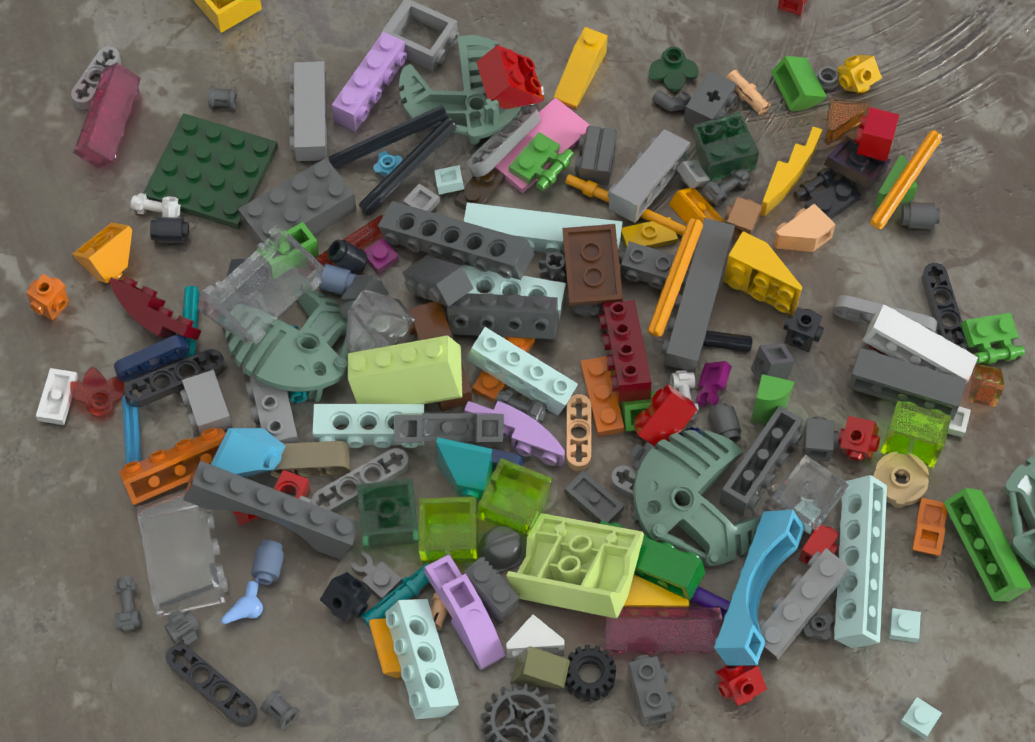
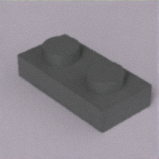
M584 470L564 491L568 497L599 524L601 520L611 523L624 510L625 505Z

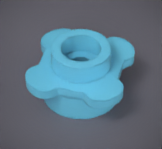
M383 151L379 153V160L374 164L373 169L376 173L386 177L402 161V157L399 155L392 156Z

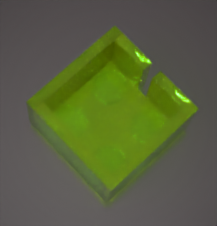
M897 401L887 426L880 453L898 452V454L906 455L910 438L915 439L912 454L920 458L926 466L934 468L945 445L952 416L946 415L940 410H928L918 407L912 402Z
M501 458L491 477V484H488L479 502V519L497 526L509 527L518 532L519 535L527 538L540 513L543 512L552 492V478Z
M476 497L419 498V554L422 564L426 562L433 563L447 555L452 557L454 563L476 562L478 560V505Z

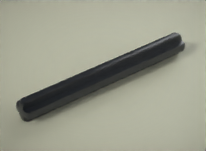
M438 106L329 156V162L335 169L444 120L448 117L447 112L443 106Z
M449 117L445 118L359 203L360 208L366 214H371L456 130L455 122Z

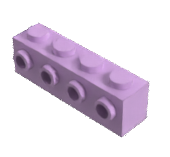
M382 32L333 102L332 111L335 123L354 132L357 131L375 103L379 101L386 87L392 82L399 68L405 63L407 58L405 41Z

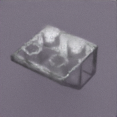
M363 289L348 309L346 348L350 352H359L397 345L403 335L407 333L415 318L400 299Z

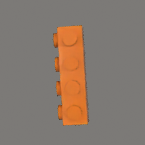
M221 427L206 429L197 438L192 440L190 438L183 439L169 450H158L150 454L148 459L141 462L132 461L124 465L123 469L118 472L132 504L135 505L188 482L200 461L211 465L226 434Z

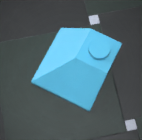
M228 428L211 465L244 478L274 470L281 461V455L286 446L263 428Z

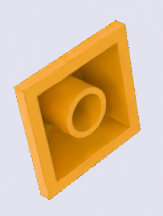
M111 222L71 255L98 281L108 283L111 277L119 279L122 276V271L128 267L132 228L129 225Z

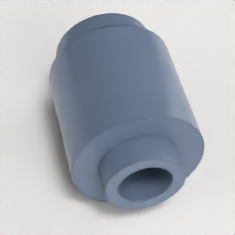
M326 263L324 268H319L316 282L319 283V289L343 295L357 275L352 274L351 270Z
M264 540L256 548L251 575L255 578L256 582L270 585L272 582L278 581L284 558L283 546L280 543Z

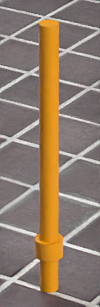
M571 174L567 176L566 184L583 191L582 194L593 198L595 196L609 203V191L598 187L599 184L591 180L586 182ZM646 209L640 216L645 220L654 221L675 231L676 234L681 236L684 234L686 226L649 209Z

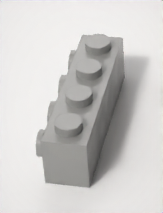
M294 62V73H289L290 88H294V93L289 95L290 109H294V115L289 117L290 130H294V136H290V151H295L296 161H320L327 158L325 62Z
M665 129L658 137L654 136L649 143L648 149L644 153L640 152L635 160V164L624 171L619 183H614L608 192V197L610 198L608 209L635 223L678 172L676 168L682 162L688 160L691 142Z
M242 365L243 374H244V375H247V374L244 372L245 367ZM252 374L250 377L251 382L246 383L249 399L255 398L256 405L251 406L254 422L260 421L261 428L265 429L282 443H299L287 391L256 381L257 376Z
M827 548L822 554L819 551L814 554L808 562L810 568L805 575H797L790 584L792 590L787 597L781 596L771 609L774 613L769 619L763 618L759 622L761 634L765 639L763 649L777 660L850 572L849 566Z

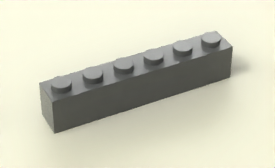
M704 218L703 228L689 263L691 265L690 270L686 271L681 286L685 287L683 294L678 293L674 308L679 309L677 317L671 316L668 331L672 332L671 338H665L661 354L666 355L664 362L666 366L693 373L696 372L735 225Z

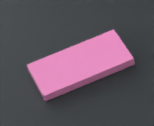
M554 98L538 112L541 117L540 122L493 168L504 174L505 180L522 194L538 179L535 178L529 185L509 172V165L538 132L560 144V150L557 154H562L566 149L572 150L579 144L580 135H586V129L590 125L557 98ZM548 163L544 170H548L553 164Z

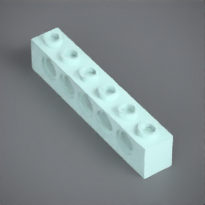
M871 475L843 482L841 496L842 510L838 552L839 559L849 566L850 572L837 587L834 639L850 648L880 643L887 485Z

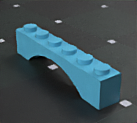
M794 510L763 511L752 545L749 547L744 567L741 570L739 581L732 594L731 603L724 616L722 628L715 642L714 649L727 666L758 665L765 644V639L761 634L758 622L761 596L776 569L798 549L805 528Z

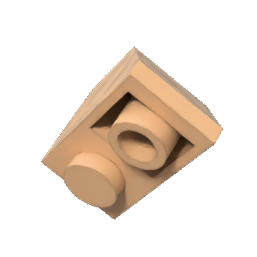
M813 204L808 209H801L789 223L784 222L775 230L773 246L776 249L814 252L832 238L836 224Z

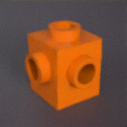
M43 273L38 280H34L30 284L26 292L30 301V308L37 314L44 315L53 321L70 302L64 283L56 277L51 279Z

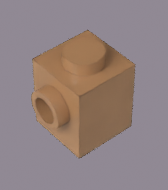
M737 197L734 206H728L724 220H727V224L735 225L732 238L738 240L743 231L753 235L760 218L762 205L750 199Z

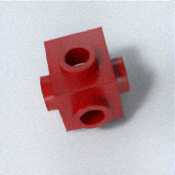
M848 416L845 429L840 430L838 444L841 445L840 448L844 454H847L846 457L855 461H862L863 458L871 460L873 452L878 451L880 436H877L879 427L875 421Z
M725 665L722 669L716 671L720 682L717 684V688L721 696L725 700L730 699L737 706L750 702L753 697L767 690L758 665Z

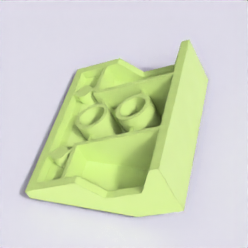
M540 513L527 537L524 561L517 573L508 571L506 575L511 590H515V594H519V599L617 619L628 598L644 534L642 531Z

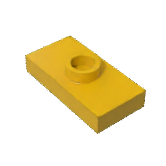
M654 221L623 227L621 231L625 249L629 241L650 248H658L677 243L678 241L675 231Z

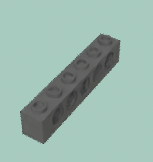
M395 201L391 202L378 225L384 240L392 245L400 244L407 246L415 252L424 251L436 258L444 257L451 259L459 265L468 264L482 272L491 271L506 279L515 278L521 280L534 256L532 247L527 239Z

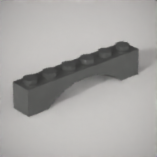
M202 461L198 463L191 475L183 498L185 501L209 510L237 511L268 519L298 534L316 551L340 560L343 559L353 546L359 524L358 521Z

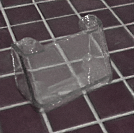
M279 224L275 225L268 232L271 239L268 238L264 243L261 242L257 246V250L222 282L218 281L215 287L210 284L200 293L198 309L206 317L246 344L251 342L257 344L267 333L265 329L307 290L311 289L314 291L324 280L321 276L325 267Z

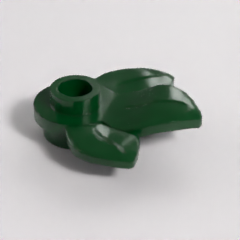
M678 47L667 48L662 53L661 59L652 62L649 69V79L651 81L663 80L666 88L672 92L680 91L685 85L686 78H698L696 63L686 59L685 54Z

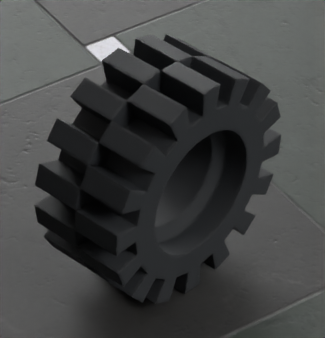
M589 644L585 645V649H581L580 646L577 647L575 653L571 652L568 655L570 663L565 686H568L570 694L574 692L575 698L580 700V697H584V701L587 702L590 701V698L598 701L600 696H607L608 691H611L614 686L616 677V665H614L613 657L608 656V651L606 649L603 652L600 651V646L597 645L592 649ZM588 663L594 664L600 669L601 676L596 682L587 683L579 676L578 671L580 667Z

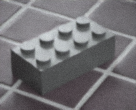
M327 158L240 207L238 211L241 225L259 248L301 222L306 225L314 236L356 211L354 192Z

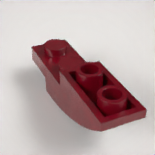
M123 276L122 280L110 278L109 283L121 305L147 330L164 338L175 336L178 333L194 340L199 339L202 330L194 327V321L181 315H179L178 319L173 317L174 311L163 307L166 301L157 297V291L146 286L140 289L136 287L137 281Z

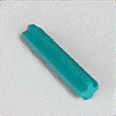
M186 286L184 288L182 316L194 321L193 326L197 328L199 290L197 286ZM186 337L190 352L182 359L195 355L196 340Z

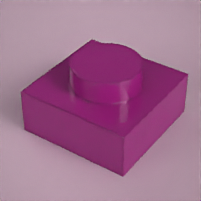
M383 238L364 250L367 254V263L378 275L399 261V255Z

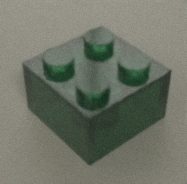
M413 478L357 484L363 549L419 543Z

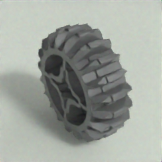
M514 683L512 684L511 692L502 687L500 691L501 697L493 693L491 695L493 703L486 702L484 709L487 712L481 713V720L485 723L480 725V730L487 733L483 737L484 742H512L506 739L511 736L520 738L522 742H555L556 737L553 734L559 732V726L555 724L559 721V714L552 712L556 709V705L554 703L547 704L549 700V695L547 694L538 697L540 692L538 687L534 688L532 693L528 692V684L523 685V690H517V685ZM517 703L527 704L533 708L522 709ZM507 707L509 718L502 722V726L497 728L495 724L497 716ZM515 716L517 719H521V722L525 720L524 729L523 727H518V724L515 726ZM543 718L544 727L540 734L533 739L530 728L537 724V720Z

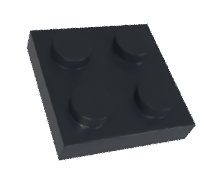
M846 136L827 156L824 165L831 168L833 172L853 180L855 184L869 189L887 169L891 159L888 158L886 162L857 154L859 144L854 143V139Z

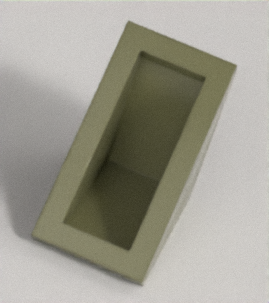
M529 646L516 656L510 684L564 688L570 661Z

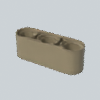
M343 441L283 443L286 447L281 455V461L274 470L270 471V476L279 479L283 470L304 478L344 476L350 472L349 444Z

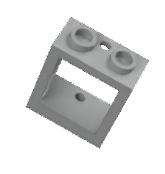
M403 0L382 30V32L405 41L407 60L431 71H434L438 64L444 62L448 49L457 43L459 36L456 20L412 0ZM413 19L442 32L431 49L401 37Z

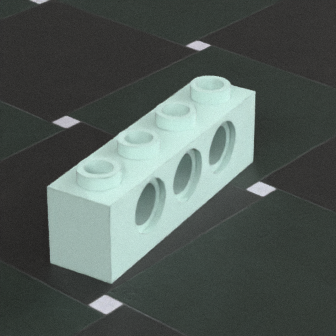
M462 265L474 288L468 293L486 294L479 291L488 290V293L497 295L518 294L521 296L558 297L560 322L566 283L523 276L521 280L515 278L506 279L491 271L482 272L475 267Z
M484 327L465 359L527 398L544 403L547 406L546 409L557 416L566 406L578 385L573 380Z
M314 404V442L343 441L348 443L351 448H360L363 445H374L378 448L402 445L405 448H415L418 445H424V441L422 443H394V430L391 429L394 425V414L424 413V404ZM339 425H347V426H348V427H347L346 429H344V430H338V429H336V427L339 426ZM366 425L375 426V428L371 430L363 429V427Z
M428 599L398 600L385 612L386 624L390 629L394 651L398 657L401 676L405 681L409 695V704L413 709L415 719L445 717L459 706Z

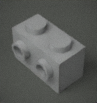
M214 370L182 380L185 390L180 391L185 407L191 406L193 413L188 414L193 430L198 429L201 436V433L209 428L221 427L223 431L233 428Z

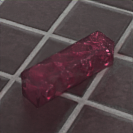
M118 62L103 69L73 152L97 168L112 163L117 157L119 141L125 134L124 126L132 114L131 106L139 93L138 86L141 78Z
M623 607L617 619L605 616V649L615 653H624L626 651H641L643 653L669 651L674 654H680L685 651H697L701 654H711L716 652L714 649L715 642L722 628L720 608Z

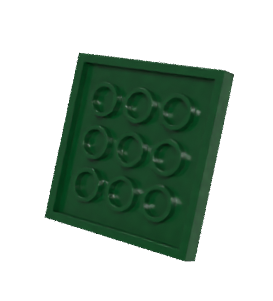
M183 113L143 194H146L149 200L162 202L164 197L178 198L181 212L240 229L241 221L238 209L254 199L278 149V143L274 140Z

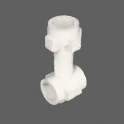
M142 193L132 197L131 209L139 214H145L146 210L162 213V217H178L180 215V205L176 197H164L162 202L149 200L146 194Z
M687 370L671 373L670 386L674 389H679L680 393L692 400L690 389L695 387L694 373H687ZM695 404L697 412L693 415V417L690 420L695 419L697 417V413L699 411L698 404Z

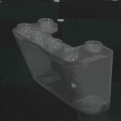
M187 488L137 507L151 596L158 617L169 615L178 608L183 612L225 602L224 592L229 591L223 566L216 563L215 556L220 555L217 538L212 539L210 531L215 529L214 511L183 500Z

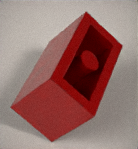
M870 107L868 115H862L854 142L859 144L857 154L887 162L899 114Z
M666 384L663 389L656 391L648 409L638 414L635 419L634 428L638 436L656 447L655 445L664 439L670 442L668 439L670 435L679 434L697 412V408L692 400L669 384Z

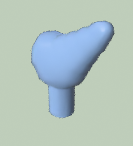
M248 581L245 596L239 598L229 611L225 613L221 623L228 624L242 618L253 619L261 615L263 605L256 597L259 586L257 582Z

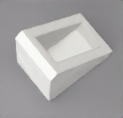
M532 615L506 643L507 658H516L517 655L529 646L554 655H564V639L535 615Z

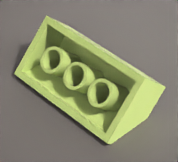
M447 335L348 353V380L357 404H427L462 398L461 346Z

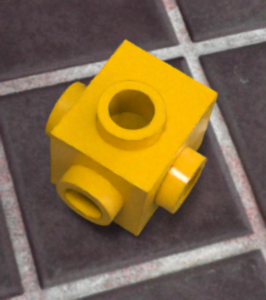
M859 54L845 59L843 65L836 68L840 76L839 82L844 90L856 92L857 94L868 91L870 85L882 79L875 58L871 55Z

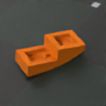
M921 497L912 551L941 556L948 512L943 502Z

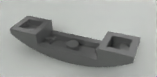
M473 412L394 414V443L437 441V437L453 441L503 442L504 414Z

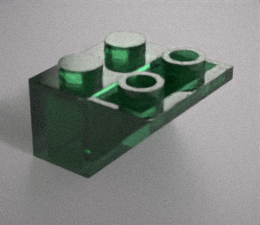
M740 111L692 126L699 163L710 179L709 182L729 177L730 172L735 169L744 168L746 171L756 169L759 150Z

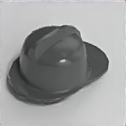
M505 526L494 527L467 542L462 552L463 565L467 569L480 557H485V561H489V565H492V569L496 570V574L513 568L522 563L526 557V539L513 528Z

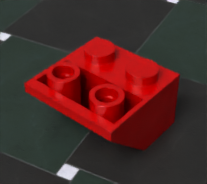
M496 45L476 62L487 99L490 98L491 101L497 100L499 107L511 109L541 103L544 100L541 91L542 86L535 72V64L529 57Z

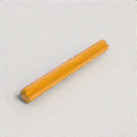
M931 130L871 218L870 224L872 227L878 230L883 229L941 142V133L935 130Z
M689 219L648 327V332L653 337H661L664 333L703 228V224L699 219Z

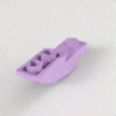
M470 401L467 402L464 412L504 414L503 438H511V449L515 450L517 454L524 457L532 456L538 458L549 466L558 465L563 467L565 450L552 434L537 421L500 401H497L494 410Z
M450 555L425 566L423 572L451 615V624L480 671L505 658L499 637L481 599L467 575L460 573Z

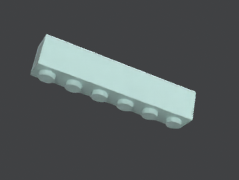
M467 203L464 222L527 239L532 250L536 252L552 253L559 250L562 255H565L562 228L615 224L619 254L622 221Z

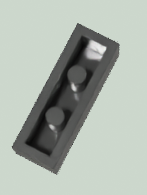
M426 255L402 272L406 279L405 286L411 294L448 307L474 289L462 266Z

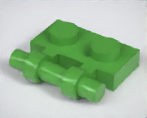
M538 132L509 165V172L529 185L535 178L538 179L536 187L544 191L547 186H552L556 181V176L559 172L565 170L570 165V160L574 153L570 149H566L562 154H557L560 150V144ZM548 163L553 164L548 170H544Z
M1011 313L968 319L961 323L968 348L978 347L979 353L974 354L978 357L976 363L987 365L996 363L997 360L1001 359L1011 361L1025 354V349L1022 345L1015 346L1011 343V341L1019 338ZM998 344L1000 349L995 350L991 345Z

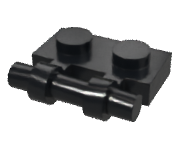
M823 168L817 172L815 178L810 181H804L793 192L797 200H801L803 197L809 200L805 203V209L815 204L830 219L859 201L861 194L845 177L836 182L833 177L837 173L833 172L831 168ZM823 185L826 190L818 194L815 189Z

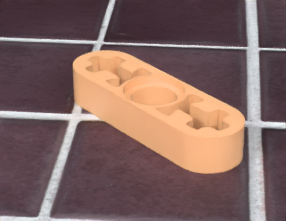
M582 394L571 396L567 402L566 463L571 470L577 472L586 470L591 463V401ZM576 404H581V419H576ZM576 427H581L586 430L587 434L583 438H575L571 431ZM576 446L581 447L582 462H576Z

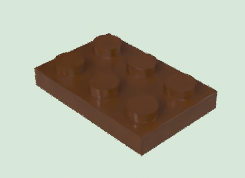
M605 224L562 228L569 306L623 301L616 225Z

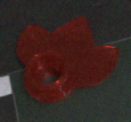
M92 366L85 373L83 382H70V391L77 401L86 405L87 410L91 414L104 416L111 411L113 402L122 397L124 381H119L117 376L106 380ZM99 401L103 406H97L94 402Z

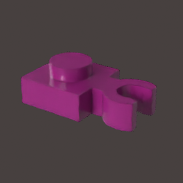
M728 362L705 363L698 383L701 391L696 397V403L702 408L706 406V402L712 406L717 405L719 401L718 390L725 389L732 368Z

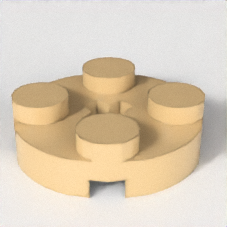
M898 452L886 454L878 461L873 474L874 478L887 485L886 502L896 508H903L920 501L929 485L927 466L920 458L910 453H907V455L898 454ZM895 474L899 476L905 475L907 477L905 480L906 484L896 482Z

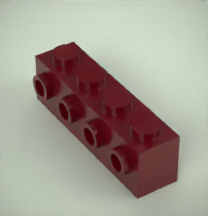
M635 300L603 303V314H599L598 318L600 330H605V334L602 335L604 351L609 350V355H606L607 370L613 371V376H610L611 391L617 392L618 403L651 399L652 381Z

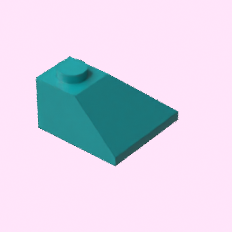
M437 437L438 467L456 494L470 502L478 500L485 502L492 475V449Z

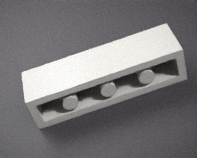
M884 304L872 318L862 340L892 358H901L906 362L927 366L938 372L954 374L958 378L965 379L966 383L969 381L978 359L977 356L969 353L966 349L955 345Z

